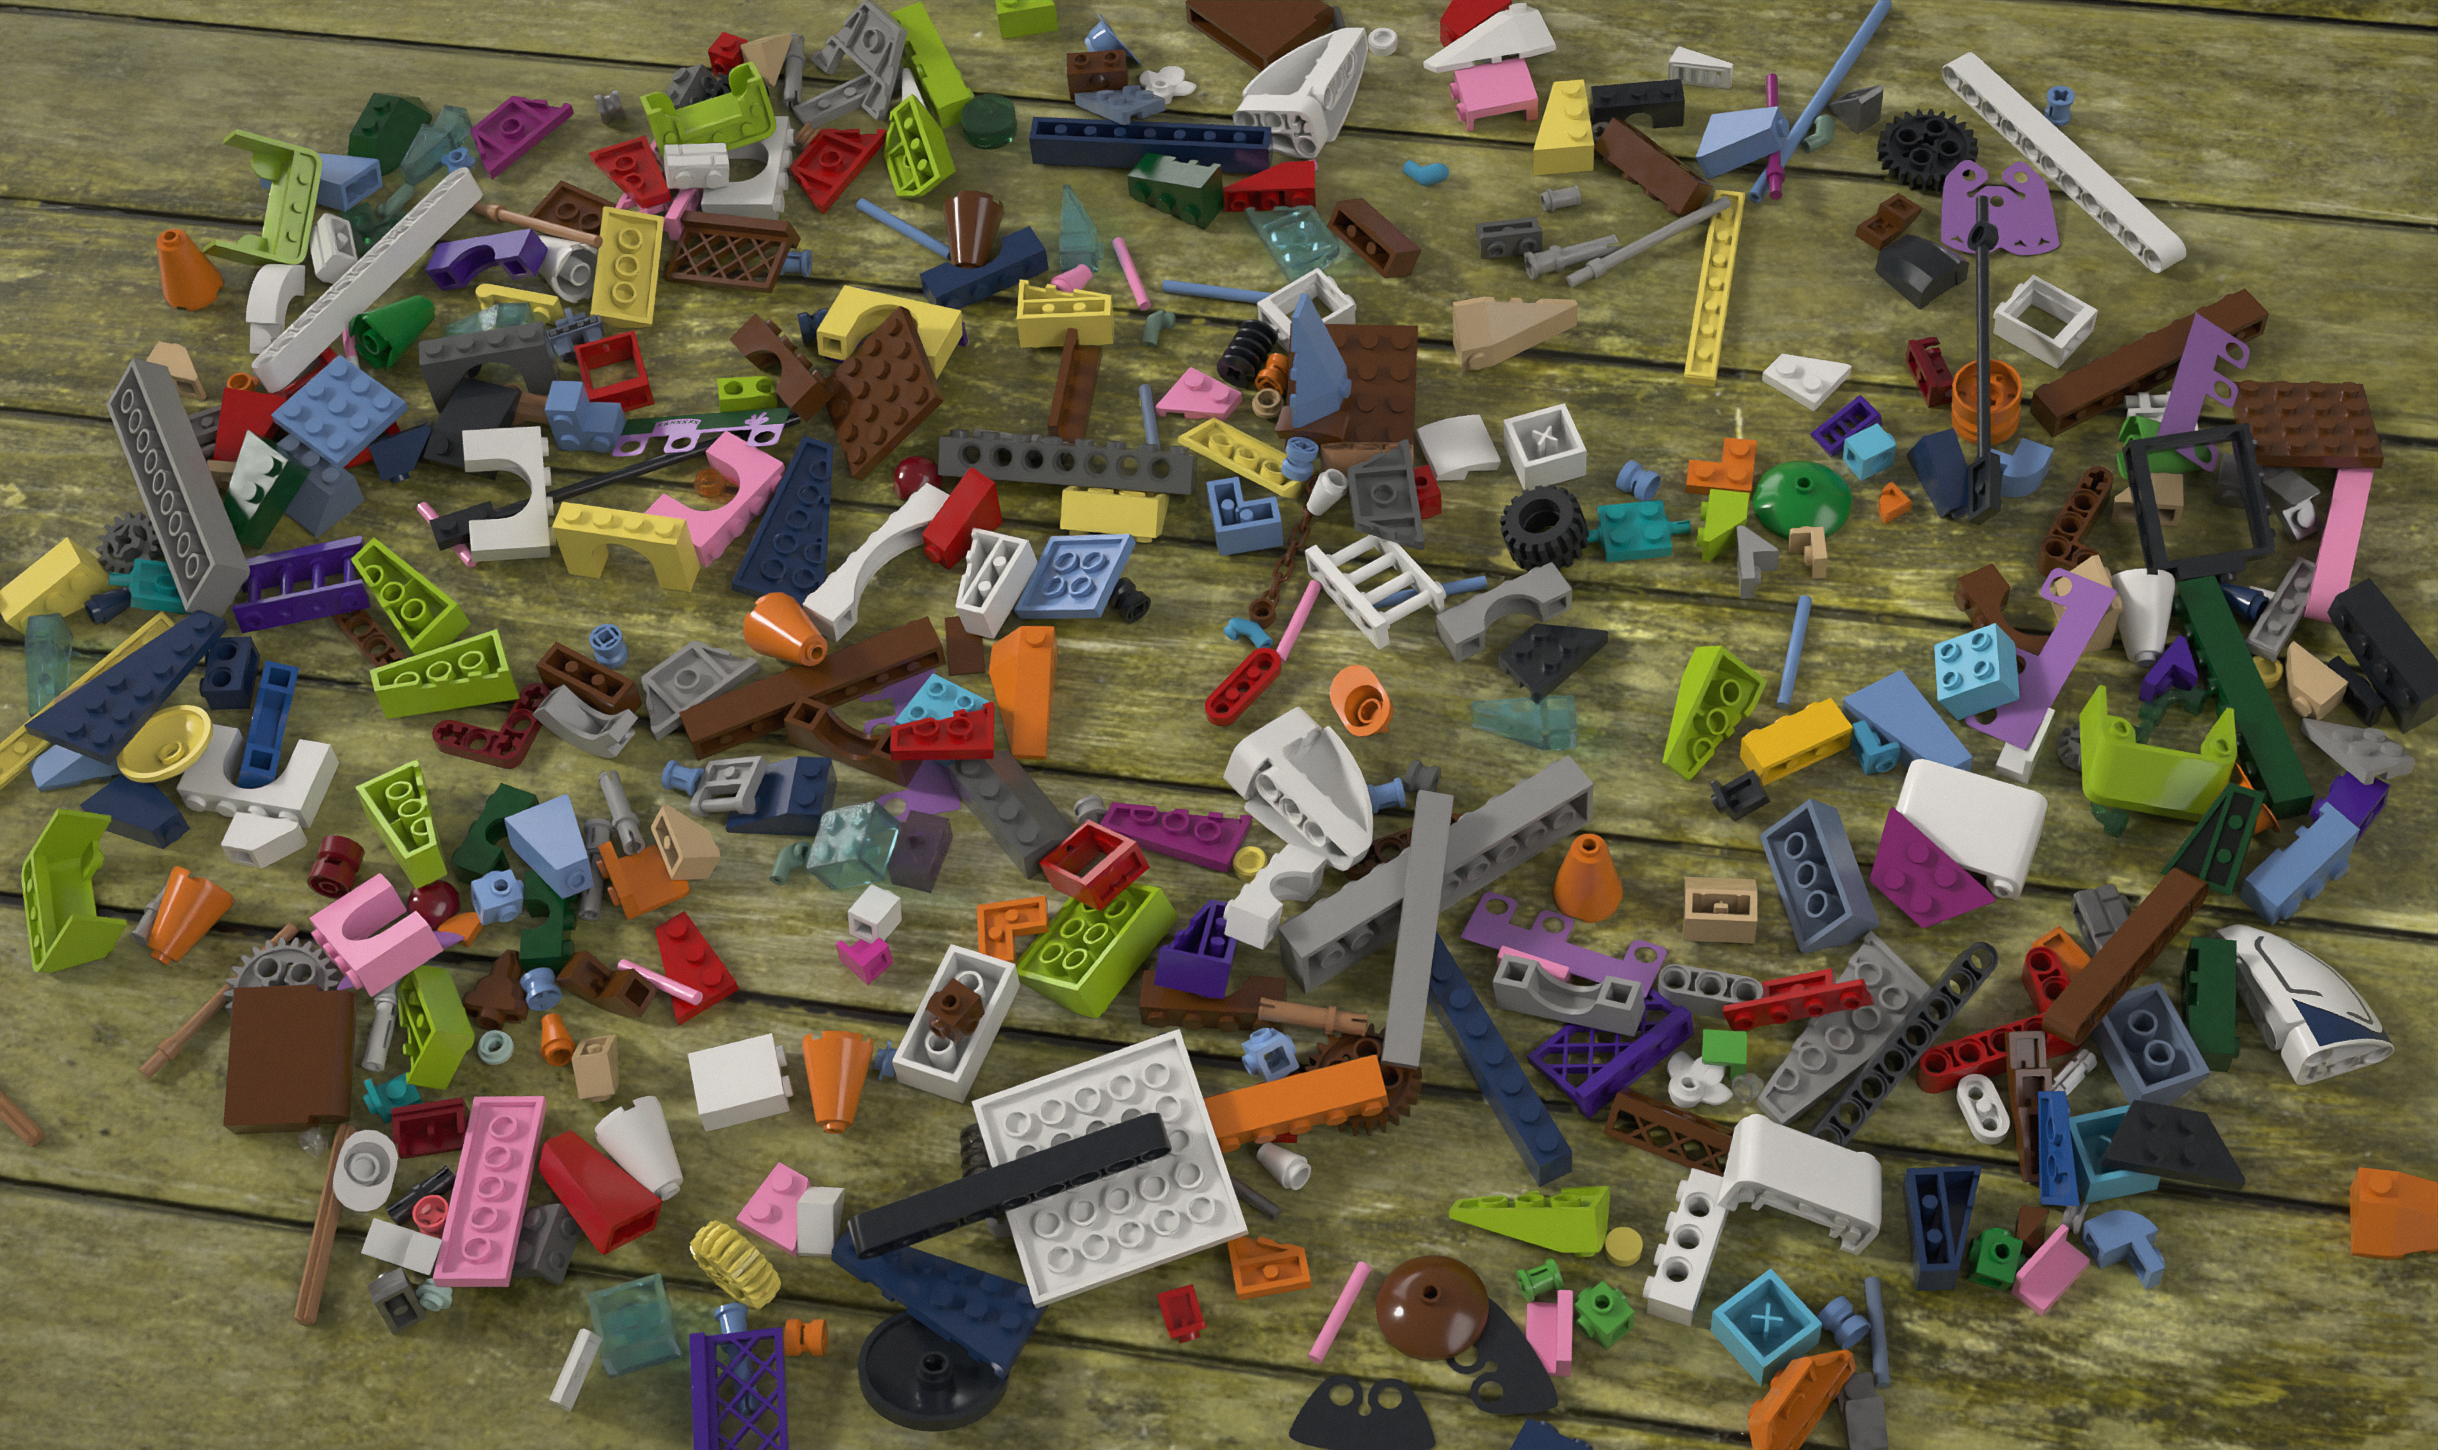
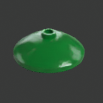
M1789 461L1772 467L1759 478L1753 491L1752 502L1754 513L1759 522L1771 533L1789 540L1790 529L1804 526L1823 527L1825 538L1836 533L1848 520L1852 497L1845 480L1833 469L1811 461Z

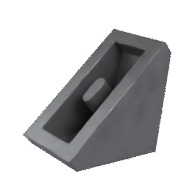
M1882 85L1848 91L1827 104L1826 107L1831 114L1858 135L1880 121L1884 90Z

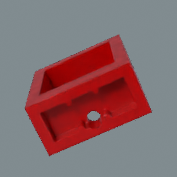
M634 330L574 346L580 373L590 402L620 403L623 413L655 404ZM634 358L639 377L594 389L590 374L591 369Z
M1087 820L1038 862L1052 888L1098 911H1101L1150 868L1136 841L1091 820ZM1068 845L1071 846L1069 851L1066 850ZM1100 853L1107 855L1105 859L1083 878L1076 876L1081 869Z

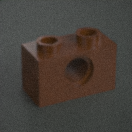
M1126 49L1067 53V79L1070 100H1075L1074 93L1121 90L1123 87L1129 86Z

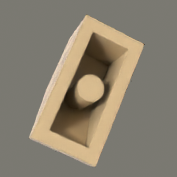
M158 341L146 361L168 367L179 395L204 401L207 395L186 347L176 343L170 344Z
M2150 473L2160 524L2178 526L2184 506L2183 474ZM2130 487L2115 496L2111 522L2137 524Z
M2292 642L2289 645L2283 664L2287 704L2292 707L2297 715L2320 721L2342 702L2348 681L2296 642Z
M662 805L651 826V830L671 880L709 879L720 860V850L715 845L711 832L671 806Z
M616 1034L580 1040L572 1056L579 1099L589 1098L590 1102H600L611 1098V1095L615 1094L619 1085Z

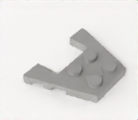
M863 0L843 22L844 27L837 35H831L825 41L827 46L821 52L816 51L811 60L825 73L834 75L844 54H848L874 78V82L861 106L874 119L885 121L908 31L874 0Z

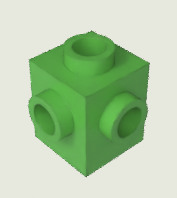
M1603 1280L1594 1288L1587 1287L1575 1300L1574 1320L1577 1329L1586 1338L1590 1339L1592 1337L1606 1351L1634 1328L1635 1311L1629 1306L1627 1298L1619 1289H1611Z

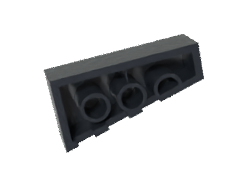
M2370 578L2336 595L2327 613L2375 691L2386 702L2385 707L2402 734L2436 717L2438 714V660Z

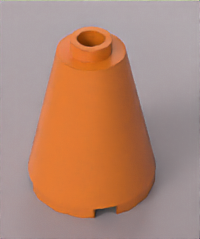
M168 229L161 233L156 243L162 292L166 302L172 308L177 309L176 306L185 307L187 311L205 308L218 298L217 292L220 287L223 289L224 285L220 271L183 230Z
M782 592L769 593L760 597L755 602L757 606L751 614L747 613L744 619L743 634L745 642L756 653L805 666H815L826 656L828 650L826 639L793 597Z
M1583 834L1573 841L1554 879L1552 896L1556 907L1567 917L1583 919V923L1603 921L1616 912L1622 898L1623 887L1605 841L1595 834Z
M174 866L170 873L147 947L152 950L149 956L167 966L170 961L178 963L236 901L229 892L203 877L193 876L190 878L191 871L179 866Z
M822 1031V1038L812 1040L813 1033L802 1038V1050L816 1124L819 1127H823V1132L842 1134L845 1133V1128L851 1127L854 1122L874 1050L873 1039L869 1038L867 1042H864L863 1034Z

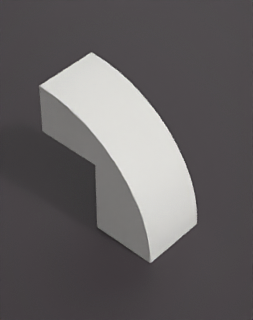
M373 1218L361 1253L430 1276L442 1240Z

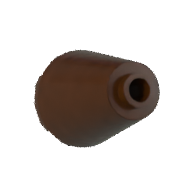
M968 190L959 191L958 197L950 199L951 195L947 196L943 205L952 265L964 269L983 267L987 263L1002 222L1004 206L1000 200L999 204L992 201L993 196L988 193Z

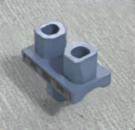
M570 307L564 308L566 318L556 320L557 328L547 331L553 351L555 350L562 362L573 359L576 356L573 344L603 339L602 335L605 333L599 315L586 318L584 312L572 315Z

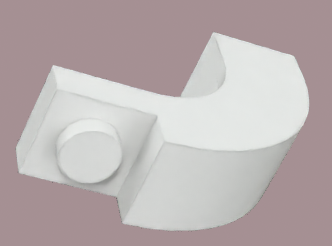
M267 264L257 273L250 290L246 311V322L251 323L250 353L261 354L272 344L271 338H278L284 332L286 310L290 300L294 296H304L305 266Z

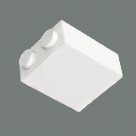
M772 1033L688 1054L698 1112L706 1132L790 1111L787 1097L794 1096L789 1075L783 1076L781 1068L787 1066V1059L783 1045L776 1046Z

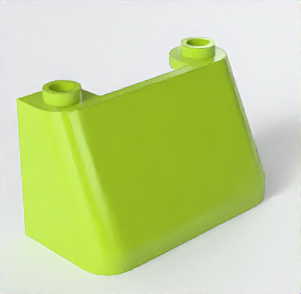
M753 61L738 65L732 69L728 77L730 93L675 110L671 98L662 92H653L640 97L663 161L665 145L725 143L727 151L767 139L773 135L777 126L763 78Z

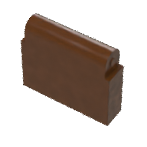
M1322 0L1185 1L1187 23L1260 73L1287 53L1317 39L1318 35L1330 26L1335 14L1334 9Z
M318 984L234 988L223 1126L234 1134L319 1131V1124H336L350 1121L358 995L342 990L324 991Z

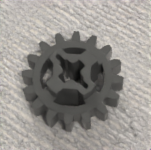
M126 512L124 520H121L118 516L114 517L115 525L110 526L106 524L104 528L108 531L107 534L98 536L103 545L96 547V552L102 555L97 560L108 573L111 571L130 574L134 567L135 558L155 561L156 557L164 556V553L159 549L161 546L150 517L145 516L142 512H138L135 516L130 512Z

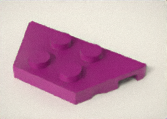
M511 96L471 128L472 138L489 178L493 180L574 114L572 105L563 103L562 107L549 106L547 100H529L525 97Z
M1894 807L1889 810L1869 881L1922 929L1966 914L1982 906L1990 905L1997 900L1995 896Z

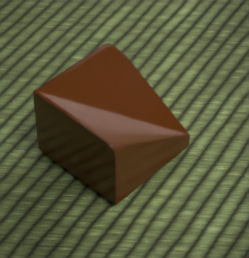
M2023 1205L2019 1208L2014 1238L2023 1240L2020 1253L2025 1254L2026 1258H2031L2044 1244L2045 1226L2050 1212L2048 1209Z

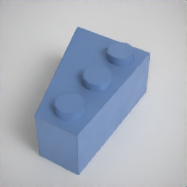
M2328 802L2319 809V812H2321L2320 816L2309 829L2302 825L2294 832L2298 837L2295 842L2283 851L2277 848L2244 881L2239 898L2270 925H2273L2282 917L2285 920L2290 918L2298 910L2303 900L2306 898L2314 899L2324 889L2325 883L2332 878L2335 881L2340 879L2350 867L2348 860L2360 829Z

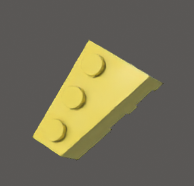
M1584 79L1554 82L1533 149V176L1593 171L1594 141Z
M66 537L0 590V613L7 624L26 636L85 607L84 602L90 599V595L119 589V587L108 585L110 573L98 562L97 557Z

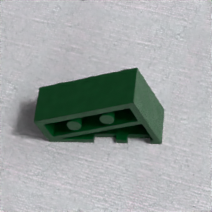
M1147 152L1127 175L1130 197L1138 202L1157 208L1162 213L1175 216L1189 225H1195L1205 230L1225 207L1221 164L1213 163L1211 167L1200 166L1197 160L1182 163L1177 162L1176 157Z
M247 430L223 504L238 542L261 550L311 470L271 439Z
M2229 782L2160 873L2167 875L2170 870L2176 867L2208 882L2209 889L2233 896L2267 794Z
M2192 937L2180 973L2181 1020L2209 1070L2228 1072L2232 1059H2238L2240 1052V1039L2235 1037V1027H2237L2239 1008L2238 1005H2235L2237 991V940Z

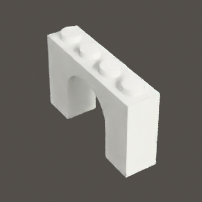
M775 116L776 130L769 138L727 151L728 159H756L766 163L767 166L760 174L749 180L729 182L728 187L704 188L701 201L703 212L778 220L779 213H783L785 207L783 191L788 190L789 186L787 169L793 164L791 147L796 146L793 141L796 137V130L791 129L789 116Z
M540 426L462 431L465 472L509 471L524 479L532 492L527 506L514 516L502 519L469 521L472 562L550 557V546H556V537L552 527H548V516H554L553 498L546 497L545 486H551L550 467L543 466V456H549L548 437H541Z
M213 724V736L206 752L192 767L184 772L177 786V791L185 805L197 812L207 810L218 812L226 817H234L237 811L248 814L257 812L266 817L276 819L290 818L298 822L301 827L310 829L339 765L331 745L299 739L285 771L279 778L260 788L244 789L233 785V779L243 759L246 742L238 728Z

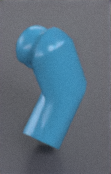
M1408 160L1402 169L1404 174L1423 186L1440 183L1449 176L1448 167L1440 163L1421 167L1413 160Z
M1235 617L1228 621L1229 624L1224 628V634L1229 639L1236 641L1242 634L1247 636L1258 649L1270 648L1273 644V640L1258 623Z

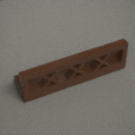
M1068 328L1047 424L1049 436L1063 437V442L1075 444V439H1085L1102 358L1101 346L1079 344L1078 331L1075 328Z
M1624 1087L1616 1094L1603 1133L1688 1168L1698 1169L1723 1177L1725 1171H1723L1717 1157L1729 1153L1734 1129ZM1620 1110L1633 1114L1639 1129L1628 1133L1615 1128ZM1643 1119L1653 1123L1646 1125ZM1658 1125L1668 1128L1674 1142L1664 1147L1655 1144L1649 1129ZM1642 1133L1645 1139L1635 1135ZM1678 1133L1683 1134L1687 1137L1680 1139ZM1692 1139L1702 1142L1708 1156L1700 1160L1690 1158L1683 1143ZM1712 1146L1720 1149V1151L1715 1153ZM1673 1147H1677L1679 1153L1670 1149ZM1711 1160L1714 1167L1705 1164V1162Z

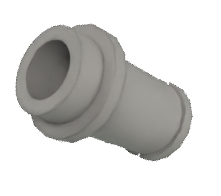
M1575 185L1554 191L1550 188L1546 189L1544 193L1540 194L1541 206L1543 211L1549 210L1550 213H1554L1555 209L1580 205L1581 195L1578 186Z

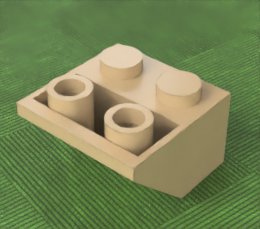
M2099 555L2091 556L2070 571L2112 588L2110 570L2108 567H2103ZM2062 577L2054 583L2052 594L2055 596L2067 595L2072 588L2070 579ZM2119 594L2115 595L2082 653L2111 648L2114 634L2118 632V616L2123 611L2122 600ZM2051 601L2050 603L2059 622L2067 607Z
M1684 877L1683 941L1755 944L1757 929V886L1755 879Z

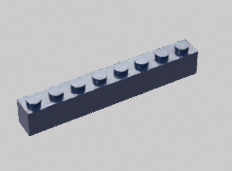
M1033 117L1029 136L1033 164L1134 168L1148 152L1176 157L1177 162L1182 163L1197 160L1200 166L1211 167L1213 163L1221 164V172L1257 174L1271 168L1273 158L1272 128L1262 126L1131 121L1129 124L1122 125L1112 120Z
M1436 931L1427 1003L1538 1186L1541 1187L1571 1173V1148Z

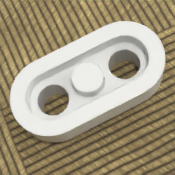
M1969 1074L1963 1077L1958 1084L1956 1098L1972 1134L1977 1140L1985 1144L1992 1145L2002 1142L2008 1134L2010 1119L1994 1084L1989 1078L1981 1074ZM1976 1094L1980 1096L1981 1099L1973 1100L1969 1097V1095ZM1991 1125L1996 1130L1989 1131L1986 1130L1983 1126Z

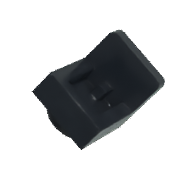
M1754 769L1724 786L1717 779L1710 782L1715 793L1711 796L1715 808L1720 814L1725 812L1734 822L1771 802L1759 775Z

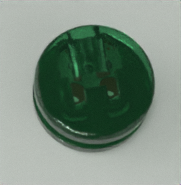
M996 94L977 96L967 102L961 111L964 137L970 145L978 149L993 150L1001 148L1010 143L1017 134L1018 125L1015 108L1011 101L1003 96Z

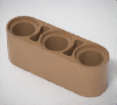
M1336 442L1321 444V473L1326 472L1328 469H1336L1347 478L1348 468L1360 462L1368 461L1371 456L1381 451L1384 454L1398 447V442ZM1409 444L1414 469V446Z

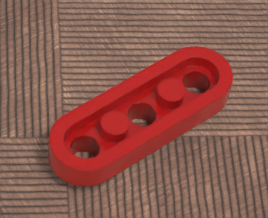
M1265 647L1254 650L1211 693L1205 701L1206 718L1211 724L1227 726L1235 722L1277 679L1282 670L1281 657L1278 652ZM1264 667L1270 668L1268 670H1261ZM1241 689L1248 690L1246 692H1240Z

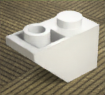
M236 811L221 843V847L230 863L262 869L305 847L308 840L299 823L293 819H276L266 817L257 812L248 814Z

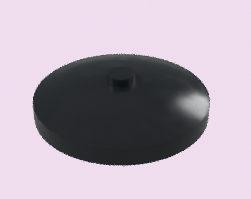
M907 1310L887 1318L875 1327L864 1341L858 1358L859 1385L868 1404L888 1421L919 1431L937 1432L953 1430L982 1419L1002 1400L1010 1380V1371L1005 1380L994 1374L992 1366L983 1360L978 1363L968 1356L966 1348L957 1342L949 1343L909 1315Z

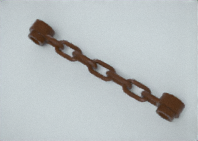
M1319 475L1310 477L1306 482L1307 499L1302 509L1304 513L1303 518L1299 524L1293 527L1287 541L1289 548L1286 555L1278 560L1273 570L1272 577L1274 581L1270 589L1266 590L1260 599L1254 600L1249 606L1250 621L1258 623L1262 629L1268 628L1274 623L1276 619L1275 608L1280 599L1278 591L1282 582L1289 579L1294 569L1295 561L1293 558L1297 549L1304 546L1309 536L1310 528L1308 525L1312 516L1315 515L1307 509L1306 504L1309 501ZM1298 529L1301 534H1304L1299 544L1298 539L1294 538ZM1283 562L1286 567H1289L1284 577L1282 572H1278Z

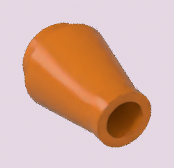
M551 1013L544 1016L541 1020V1056L552 1066L566 1065L572 1061L576 1044L565 1027L561 1015Z

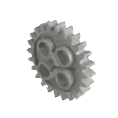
M281 937L278 946L273 947L272 943L267 940L266 950L261 951L254 946L252 947L254 957L241 956L245 964L243 968L238 966L232 967L237 978L226 980V983L232 990L224 992L225 998L230 1002L225 1007L228 1013L232 1015L233 990L236 987L318 984L324 991L337 990L339 983L336 980L340 976L337 970L333 969L335 965L329 957L326 958L324 950L322 948L315 950L311 941H308L302 947L299 939L295 937L289 946L284 937ZM277 970L273 976L265 977L269 971ZM311 975L307 981L298 982L302 976Z

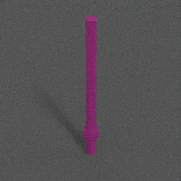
M1773 73L1766 76L1767 107H1779L1778 77ZM1781 151L1768 155L1769 166L1766 169V182L1769 184L1770 198L1773 200H1778L1782 197V183L1785 180L1784 168L1781 166Z

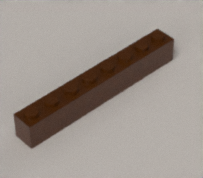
M2245 288L2234 294H2227L2220 301L2210 306H2203L2181 320L2176 319L2168 326L2156 332L2147 333L2142 339L2132 344L2123 345L2115 352L2103 358H2096L2088 365L2076 371L2067 372L2062 378L2054 382L2039 386L2033 391L2030 413L2053 438L2124 403V396L2137 395V392L2149 391L2175 378L2196 313L2243 343L2264 333L2269 313ZM2230 342L2226 345V351L2228 352L2238 347V345Z
M926 616L919 620L910 621L906 625L888 632H881L875 637L857 644H850L844 649L826 655L815 666L800 665L795 668H788L772 677L755 681L751 685L733 692L724 693L720 697L702 704L693 705L679 712L685 732L699 761L784 728V719L800 695L828 705L832 709L946 664L943 647L929 617Z

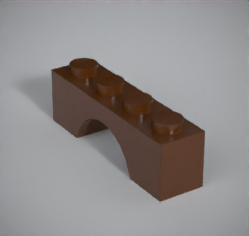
M755 313L729 340L760 370L772 365L782 364V375L775 392L796 414L808 422L833 397L825 387L829 382L816 369L813 372L810 370L813 364L801 352L797 355L794 353L798 347L786 335L779 336L782 330L773 320L768 318L764 321Z
M1993 563L1957 579L1956 590L1953 596L1956 607L1961 612H1965L1972 621L1974 631L1996 623L2015 642V647L2036 656L2040 655L2049 639L2048 635L2031 636L2013 629L2004 620L2001 612L2007 607L2010 586ZM2016 655L2017 672L2020 674L2024 671L2026 662L2023 657Z
M801 695L784 719L791 744L904 787L909 785L923 760L891 761L890 728H887L881 735L861 732L841 720L830 706Z
M1144 970L1139 1003L1141 1021L1144 1025L1154 1028L1178 1026L1189 1030L1213 1028L1225 1032H1235L1237 1030L1257 1031L1262 1028H1274L1279 1032L1284 1030V1023L1258 1020L1259 1006H1261V997L1287 1002L1285 977L1249 976L1246 983L1238 991L1224 997V999L1206 998L1195 993L1154 985L1156 970Z

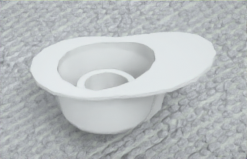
M363 1130L354 1133L344 1142L333 1176V1189L337 1199L345 1207L353 1211L369 1212L378 1209L386 1202L391 1191L398 1159L395 1145L386 1135L374 1130Z

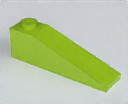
M1610 1186L1561 1188V1194L1547 1197L1540 1195L1539 1190L1528 1191L1525 1195L1518 1196L1512 1201H1508L1506 1195L1457 1199L1448 1211L1449 1218L1561 1253H1574L1576 1257H1590L1595 1255L1596 1252H1600L1607 1237Z

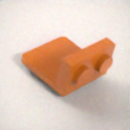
M611 841L598 845L602 859L596 861L603 880L611 879L613 885L607 887L614 907L622 905L627 920L687 897L690 894L691 890L687 880H671L657 843L644 848L639 854L634 852V855H626L619 859Z

